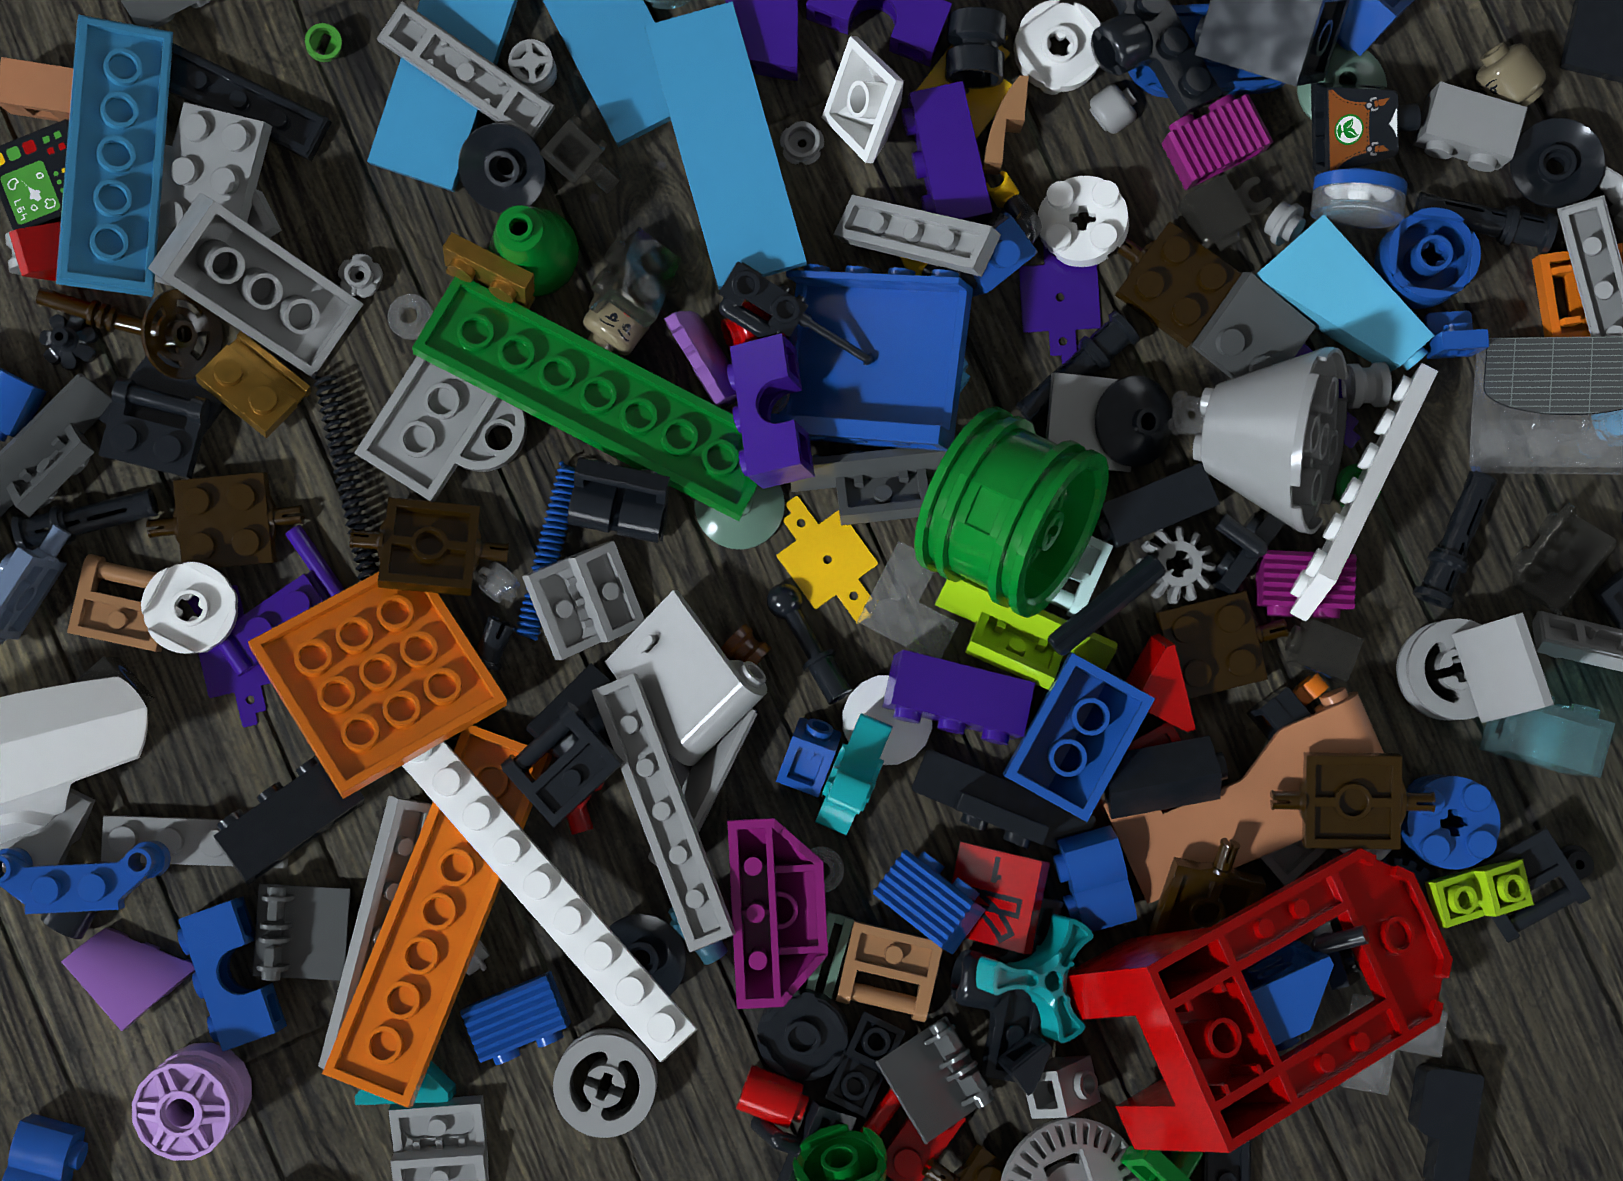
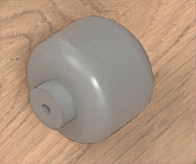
M1109 84L1091 98V108L1089 110L1104 131L1115 134L1136 120L1137 113L1133 105L1138 101L1128 88L1121 91L1117 85Z

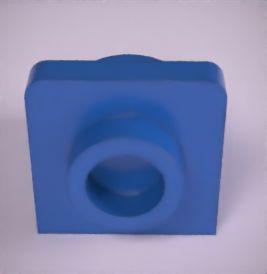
M1470 311L1428 313L1424 317V325L1434 335L1426 343L1427 359L1472 357L1489 347L1488 329L1473 330L1472 314Z
M800 717L775 782L819 797L835 756L841 732L833 729L825 721L819 719L808 720Z

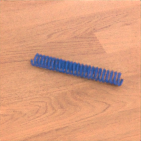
M563 461L559 462L562 468L557 469L559 475L555 476L557 482L553 483L556 488L551 490L554 495L549 497L552 501L548 504L550 509L546 511L549 516L544 518L547 523L542 525L545 530L540 533L544 537L538 539L542 544L537 545L540 551L535 552L538 558L533 559L534 563L537 564L531 566L533 571L558 561L550 557L560 558L562 557L561 554L555 551L564 550L562 546L554 543H565L563 539L555 536H567L565 532L557 529H569L567 525L558 522L568 523V518L560 515L568 516V511L561 508L569 509V503L563 501L570 502L571 497L565 494L572 495L573 490L566 487L574 488V483L568 480L574 481V475L569 473H574L575 468L564 464ZM526 593L524 597L528 600L522 601L526 607L520 608L521 612L525 614L518 615L523 621L516 622L521 628H516L515 632L536 641L538 638L535 635L541 634V631L536 628H541L542 626L538 622L539 618L530 595Z

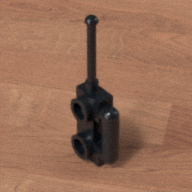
M737 261L717 293L724 297L719 305L720 313L760 339L780 333L790 337L797 324L804 328H810L863 361V365H870L873 362V355L871 353L867 354L811 319L812 316L805 312L809 306L804 303L806 298L799 294L797 297H794L789 293L790 288L782 285L781 288L762 277L761 273L743 262ZM744 300L748 301L770 315V319L768 321L764 320L742 306Z

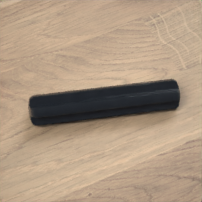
M1153 554L1147 555L1048 636L1049 644L1059 655L1064 656L1164 576L1166 570L1163 564Z

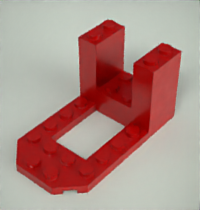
M1362 848L1349 850L1211 927L1129 938L1070 970L1067 979V993L1071 998L1069 1002L1076 1016L1080 1020L1136 1016L1163 1076L1161 1080L1115 1106L1134 1149L1230 1153L1440 1023L1444 1003L1438 1000L1442 980L1450 976L1453 958L1415 874L1398 865L1390 866L1376 859L1377 855ZM1335 917L1338 918L1343 930L1364 925L1368 931L1370 943L1351 949L1375 1000L1284 1055L1279 1056L1241 971Z

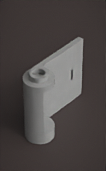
M673 590L605 661L617 680L632 673L638 674L666 750L674 759L687 766H694L767 693L764 672L753 662L729 660L678 590Z

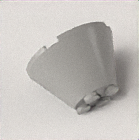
M1325 347L1221 382L1215 388H1205L1201 397L1200 411L1202 415H1205L1202 433H1197L1194 439L1193 459L1202 461L1204 470L1209 475L1300 533L1313 534L1321 526L1323 518L1316 517L1320 504L1330 505L1336 478L1339 473L1348 399L1339 398L1338 379H1347L1346 362L1342 351L1339 348Z

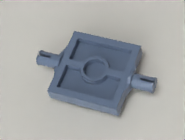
M53 524L52 529L40 547H36L34 550L17 547L15 552H10L1 561L0 644H3L8 639H19L67 565L66 562L56 557L69 536H71V533Z

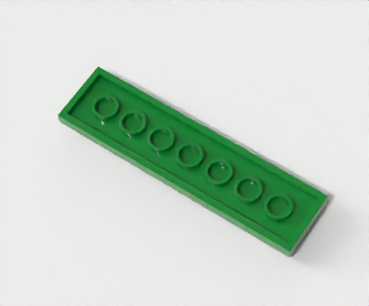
M454 277L412 346L413 354L637 470L648 469L659 475L670 477L669 486L737 521H740L759 486L749 477H746L741 470L739 450L744 449L742 433H739L735 426L733 414L515 302L507 303L496 298L488 288L474 281L465 282Z

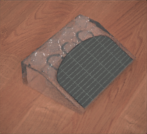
M1623 336L1489 338V347L1476 354L1469 462L1472 472L1623 475Z

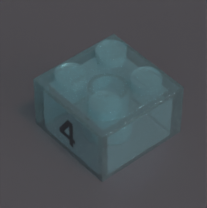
M1555 704L1486 722L1479 750L1565 775L1601 778L1615 723L1599 719L1601 711L1592 707L1572 704L1571 707Z

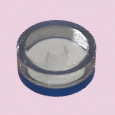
M1350 168L1323 172L1314 178L1310 215L1316 220L1325 215L1333 225L1341 227L1383 228L1394 226L1399 222L1401 223L1404 219L1408 183L1400 176L1368 168Z

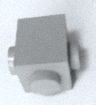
M1090 1055L1054 1057L1047 1061L1036 1090L1029 1096L1026 1094L1032 1119L1068 1118L1101 1101L1098 1080L1094 1073Z

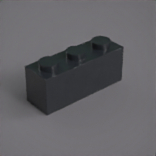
M314 756L296 770L299 777L284 787L281 782H277L258 795L257 800L260 804L245 814L241 809H238L217 824L220 831L213 837L248 886L362 806L365 799L362 793L358 790L343 799L317 756Z

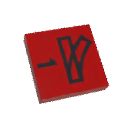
M960 842L952 884L959 877L980 893L975 902L986 909L965 938L1022 954H1031L1050 862L976 844Z

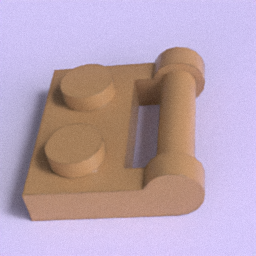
M88 554L82 566L67 633L162 652L163 646L158 644L147 630L148 627L144 622V614H142L141 601L97 592L101 580L146 588L157 572L106 562L103 556Z
M854 920L835 1001L849 1004L850 1000L911 1014L912 1020L925 1022L942 948L928 937ZM857 970L918 984L916 997L856 983Z

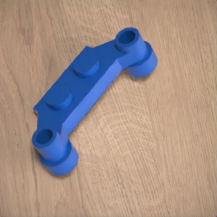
M151 840L135 845L119 862L33 866L32 858L27 851L18 847L0 850V887L25 905V914L119 910L125 908L124 899L144 880L160 876L168 869L171 856L168 848L163 843ZM142 854L147 860L146 867H143L140 862ZM2 863L6 866L5 873L2 870Z

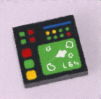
M66 119L0 145V199L13 230L61 222L69 121Z

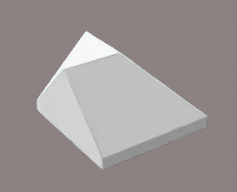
M850 36L822 118L865 163H874L888 140L901 105L904 81L858 36Z

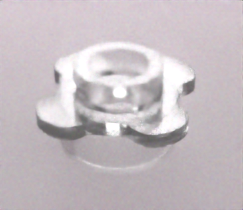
M1178 391L1172 396L1171 403L1174 407L1172 418L1168 421V429L1172 434L1179 435L1182 433L1185 435L1194 434L1196 436L1197 433H1202L1205 415H1202L1200 411L1201 397L1189 396L1186 391ZM1189 411L1195 412L1196 416L1194 419L1188 417Z

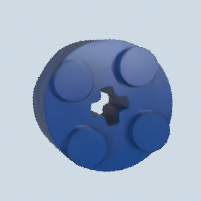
M1437 207L1421 209L1407 216L1382 238L1377 247L1374 258V270L1409 308L1426 309L1443 303L1466 287L1478 271L1481 260L1479 239L1475 232L1472 233L1463 222L1464 219L1451 210ZM1422 252L1425 253V254H1424L1425 259L1422 258V255H1421ZM1426 260L1432 262V265H1428Z
M1440 774L1420 777L1408 785L1406 793L1434 792L1436 802H1432L1436 805L1434 812L1406 811V816L1401 825L1400 845L1410 855L1425 864L1455 870L1474 866L1494 853L1500 833V814L1495 800L1485 786L1468 778ZM1448 815H1450L1451 823L1446 825V828H1441L1440 819L1448 818Z

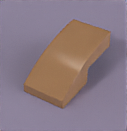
M1019 75L998 108L983 155L982 168L984 174L999 175L1003 162L1005 132H1021L1025 121L1029 76Z

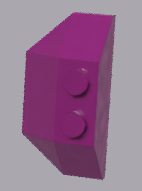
M775 818L728 820L732 923L736 931V935L733 936L737 1009L784 1007L828 956L823 860Z

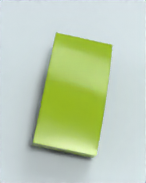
M1523 859L1477 867L1425 882L1431 911L1439 928H1449L1483 916L1497 917L1534 905Z

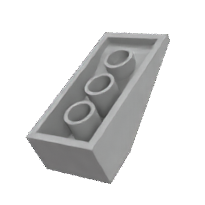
M202 193L197 195L148 267L159 278L309 376H312L315 371L317 372L363 306L362 302Z

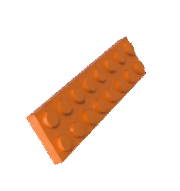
M474 725L461 731L454 752L516 823L524 829L533 804L503 772L501 764L510 755L517 756L528 745ZM546 753L529 769L531 776L535 780L547 770L552 758L551 754ZM434 802L430 807L322 1072L326 1076L407 1108H411L414 1105L502 884L499 876Z

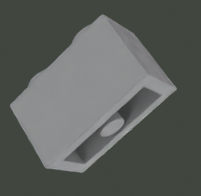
M1440 81L1426 96L1421 113V125L1416 130L1412 145L1425 149L1424 152L1434 158L1449 159L1454 157L1467 161V165L1470 168L1478 171L1492 172L1499 170L1513 159L1527 107Z

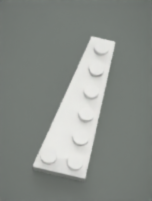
M1421 363L1412 378L1403 375L1390 398L1397 402L1393 411L1387 408L1379 420L1374 433L1380 435L1376 445L1370 442L1357 465L1358 468L1362 469V472L1358 479L1353 477L1340 499V502L1345 505L1340 514L1336 512L1326 527L1322 537L1327 540L1322 550L1319 548L1316 550L1306 570L1303 569L1290 591V594L1297 597L1290 611L1296 617L1307 621L1337 582L1438 373L1437 370Z

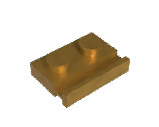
M451 232L443 245L445 266H447L446 274L457 277L465 282L474 281L488 288L496 298L507 303L515 302L530 309L535 300V297L532 296L535 292L533 273Z
M242 331L237 334V338L229 346L226 345L195 375L198 384L266 439L297 408V404L304 397L307 398L311 394V387Z

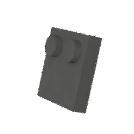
M1243 272L1191 347L1233 379L1294 358L1316 326L1253 273Z

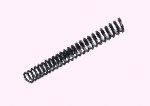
M315 371L311 377L317 380L313 386L318 389L316 395L320 397L317 403L323 406L319 411L324 415L321 421L326 423L323 429L329 432L325 437L331 441L327 446L332 449L329 456L335 458L331 464L337 467L333 472L339 476L335 481L340 484L337 491L343 493L339 498L345 502L341 508L347 511L343 517L349 519L345 526L358 530L371 527L373 525L371 522L352 524L359 520L370 518L371 515L369 513L350 515L368 509V505L347 507L351 504L365 501L367 497L345 498L355 493L364 492L365 489L363 487L344 489L348 486L362 483V479L342 481L344 478L360 474L361 471L339 472L345 468L357 466L359 462L337 463L347 458L356 457V454L354 452L340 455L335 454L343 450L352 449L355 445L332 446L353 438L351 435L331 437L340 432L350 431L351 427L349 426L329 428L336 424L346 423L349 419L326 420L335 415L345 414L347 410L324 411L334 406L344 405L345 401L343 400L329 403L323 402L329 398L342 396L343 393L341 391L321 394L325 390L339 388L341 384L318 385L324 381L338 379L339 375L332 374L320 377L316 376L318 373ZM351 529L347 533L349 536L351 535ZM353 548L351 551L357 554L353 561L360 563L355 569L362 572L357 577L361 581L370 577L366 575L379 571L380 566L362 568L379 562V557L360 559L378 553L375 549L359 550L361 548Z

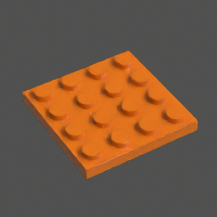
M379 572L248 641L255 658L343 799L507 706V699L439 594L379 588Z

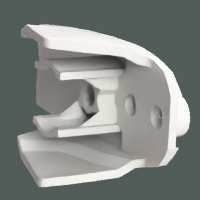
M117 676L0 697V844L43 828L56 815L64 812L67 796L73 782L140 758L148 731V709L140 695L126 681Z

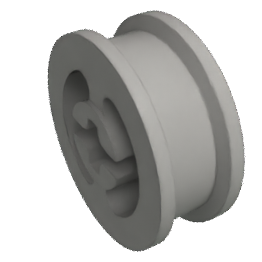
M1448 619L1427 624L1408 637L1397 658L1396 674L1403 696L1414 709L1427 717L1444 721L1464 720L1479 716L1464 671L1454 673L1452 676L1431 679L1428 682L1425 672L1440 670L1453 664L1461 663L1452 634L1480 626L1481 624L1467 619ZM1433 648L1434 653L1425 665L1427 654ZM1429 684L1437 690L1444 691L1447 694V700L1435 694Z
M598 1028L588 1031L569 1045L556 1068L553 1092L558 1110L573 1128L583 1134L598 1138H610L625 1134L638 1126L651 1109L658 1083L656 1062L648 1047L630 1032L618 1028ZM597 1052H604L607 1057L596 1060L588 1072L583 1090L590 1103H584L574 1087V1069L586 1056ZM621 1061H629L639 1078V1093L627 1107L609 1112L605 1108L614 1106L621 1100L628 1081L627 1069ZM604 1073L613 1075V1085L609 1087L608 1091L599 1089L600 1080L598 1079H601Z

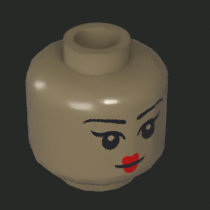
M1501 42L1488 50L1480 58L1484 65L1476 74V82L1485 95L1527 107L1544 92L1541 86L1546 79L1545 70L1526 44L1519 43L1507 47L1504 42Z
M620 288L618 291H604L583 319V325L590 334L587 340L618 355H629L649 330L650 319L646 314L649 311V307L638 296L625 288Z

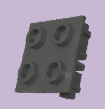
M259 884L253 976H261V980L278 981L280 977L341 981L347 956L351 888Z
M946 1016L876 1061L877 1066L925 1144L975 1109H980L992 1102L995 1096L992 1092L993 1087L991 1084L988 1085L982 1074H980L977 1061H973L969 1054L971 1051L969 1048H965L954 1030L956 1028L955 1025L951 1024Z

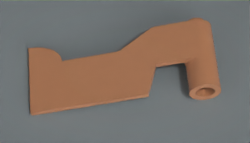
M1340 687L1319 697L1321 704L1314 708L1315 713L1280 728L1241 779L1221 787V798L1218 800L1175 807L1164 812L1159 810L1111 819L1107 803H1103L1147 904L1160 899L1174 857L1201 863L1214 862L1220 846V840L1227 838L1228 841L1232 839L1240 844V849H1238L1232 866L1236 868L1302 840V818L1299 810H1271L1270 800L1272 799L1270 792L1271 790L1299 791L1303 780L1304 752L1384 753L1358 692L1347 693L1345 687Z

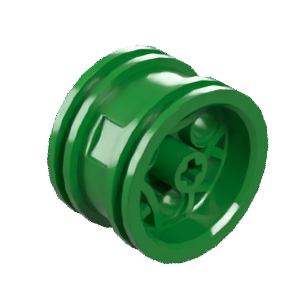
M998 406L983 410L964 426L951 443L928 486L915 531L914 548L917 561L920 566L930 571L938 572L940 576L950 581L958 582L967 578L987 588L992 602L1006 608L1011 607L1012 611L1020 616L1029 618L1037 615L1061 591L1079 563L1100 517L1108 486L1109 465L1106 457L1092 449L1086 450L1084 446L1072 440L1056 444L1038 436L1031 422L1020 416H1013Z

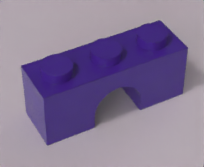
M808 0L806 3V19L848 35L854 19L861 12L870 9L883 11L890 16L895 26L890 37L889 51L930 67L947 26L952 3L945 0Z
M782 333L730 346L732 363L727 365V375L730 385L736 391L738 406L733 407V419L738 432L742 433L744 449L739 450V463L743 474L762 489L815 477L809 433L795 420L776 424L771 422V412L775 403L787 394L802 391L795 346Z

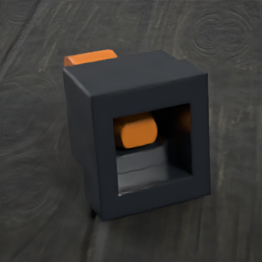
M1317 672L1312 677L1310 675L1307 676L1292 691L1288 686L1276 690L1267 699L1258 702L1247 712V715L1270 741L1274 734L1283 726L1311 715L1305 706L1325 692L1329 686Z

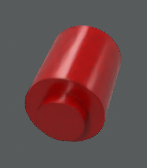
M752 1065L736 1109L788 1129L791 1121L801 1122L809 1096L802 1094L804 1084Z

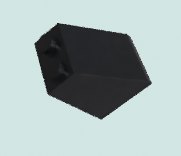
M1210 0L1207 14L1200 19L1196 28L1195 42L1198 45L1195 55L1293 86L1324 81L1350 0Z

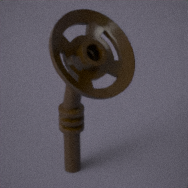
M40 287L36 296V304L85 319L87 325L93 326L96 323V328L104 329L106 326V331L111 333L116 329L141 336L145 354L151 364L159 372L170 378L180 380L196 378L195 375L222 348L223 328L220 317L176 288L166 290L154 298L146 309L143 318L121 313L120 307L113 306L111 309V305L108 303H103L101 306V301L96 299L92 302H87L45 287ZM177 300H183L192 304L201 315L197 317L191 310L177 306ZM161 308L163 316L158 322L153 321L155 314ZM176 313L184 316L188 321L176 320ZM207 331L205 348L201 356L196 360L190 352L197 343L198 332ZM165 347H175L177 354L169 352ZM159 352L166 359L179 361L181 368L166 364L157 353Z

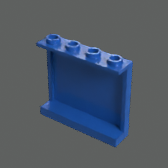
M807 264L803 267V270L786 271V277L796 283L795 297L799 294L806 298L804 303L809 306L805 312L812 316L811 319L867 354L871 353L873 355V362L870 365H863V361L810 328H804L797 324L789 337V341L797 350L802 391L783 396L781 398L779 414L771 413V422L776 424L795 420L809 433L810 441L947 451L955 436L973 288L959 277V273L944 269L932 270L931 276L915 275L916 272L913 270L898 267L889 268L888 274H874L872 269L862 266H846L845 272H830L831 269L829 267L818 264Z

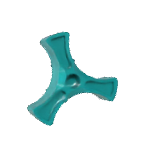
M863 713L860 714L848 745L842 744L822 792L825 798L815 820L816 823L847 836L855 815H859L860 811L863 812L876 785L878 775L884 763V760H881L880 757L893 726Z
M1053 914L1041 946L1037 945L1036 951L1026 959L1004 964L1000 961L981 956L976 971L977 987L994 995H1000L1009 990L1023 989L1030 995L1032 1002L1038 1008L1041 1019V1034L1060 1043L1068 1042L1081 1034L1086 1027L1076 1016L1069 1001H1071V998L1067 993L1069 969L1075 964L1072 961L1076 954L1087 942L1093 939V933L1086 925L1076 919Z

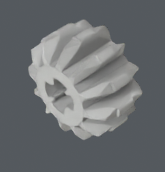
M1176 526L1173 528L1171 539L1167 532L1161 529L1155 532V539L1158 545L1150 541H1145L1142 544L1141 548L1144 552L1156 556L1166 570L1165 575L1156 581L1157 584L1151 592L1153 598L1161 597L1167 589L1168 603L1177 604L1181 592L1187 601H1192L1197 598L1194 586L1203 590L1209 588L1210 582L1201 575V572H1213L1216 565L1211 562L1202 561V557L1209 555L1213 550L1210 545L1204 546L1199 550L1195 547L1201 537L1198 532H1193L1184 541L1183 527ZM1177 554L1180 556L1178 562H1185V570L1178 572L1175 577L1171 574L1174 569L1167 570L1166 561L1174 558ZM1139 558V559H1137V560H1136V564L1139 563V562H1140L1142 559H1144V558Z

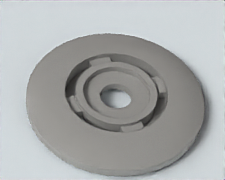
M1068 1117L1046 1122L1024 1137L1009 1157L1000 1181L1140 1180L1120 1162L1129 1145L1119 1134L1100 1122L1086 1118ZM1072 1153H1077L1075 1162H1060L1051 1166L1046 1172L1044 1171L1048 1164Z

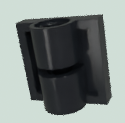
M579 458L574 472V488L569 504L568 524L607 533L612 530L621 536L659 543L663 541L667 527L670 477L659 475L648 469L635 470L613 465L606 460L593 461Z

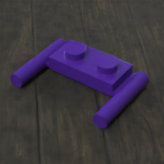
M301 525L293 527L285 535L311 572L302 574L237 619L230 635L221 644L217 645L238 676L247 673L259 663L252 653L248 641L345 590ZM194 595L187 602L197 617H199L203 609L198 606L200 599Z

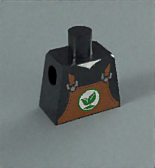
M1311 83L1313 169L1321 173L1332 170L1359 168L1394 157L1399 151L1398 133L1415 131L1420 128L1421 112L1418 104L1398 105L1397 90L1380 85Z

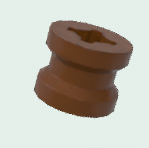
M745 623L720 649L729 660L750 661L758 665L772 648L766 642H758L752 636V629Z

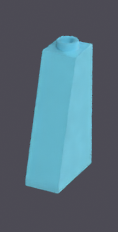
M1324 214L1255 275L1313 323L1317 330L1372 364L1385 362L1390 372L1401 365L1406 370H1409L1428 353L1423 346L1434 337L1433 333Z

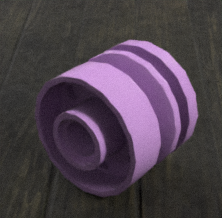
M192 1043L175 1051L139 1084L132 1101V1123L140 1140L153 1153L173 1161L194 1160L210 1153L245 1116L252 1099L251 1077L244 1062L230 1049L222 1052L221 1046L215 1043Z

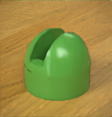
M319 23L313 25L307 31L305 46L308 54L313 59L319 62H330L340 54L342 39L335 27L326 23ZM324 34L331 36V40L325 54L321 55L317 51Z

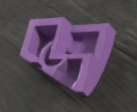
M679 311L664 318L669 330L692 365L695 375L713 404L721 409H725L737 402L736 391L732 389L727 375V365L730 362L701 315L692 311Z
M106 927L61 961L121 1031L128 1029L162 997L169 995L195 971L191 959H180L160 951L158 946L148 942L140 943L130 939L127 934L110 927Z

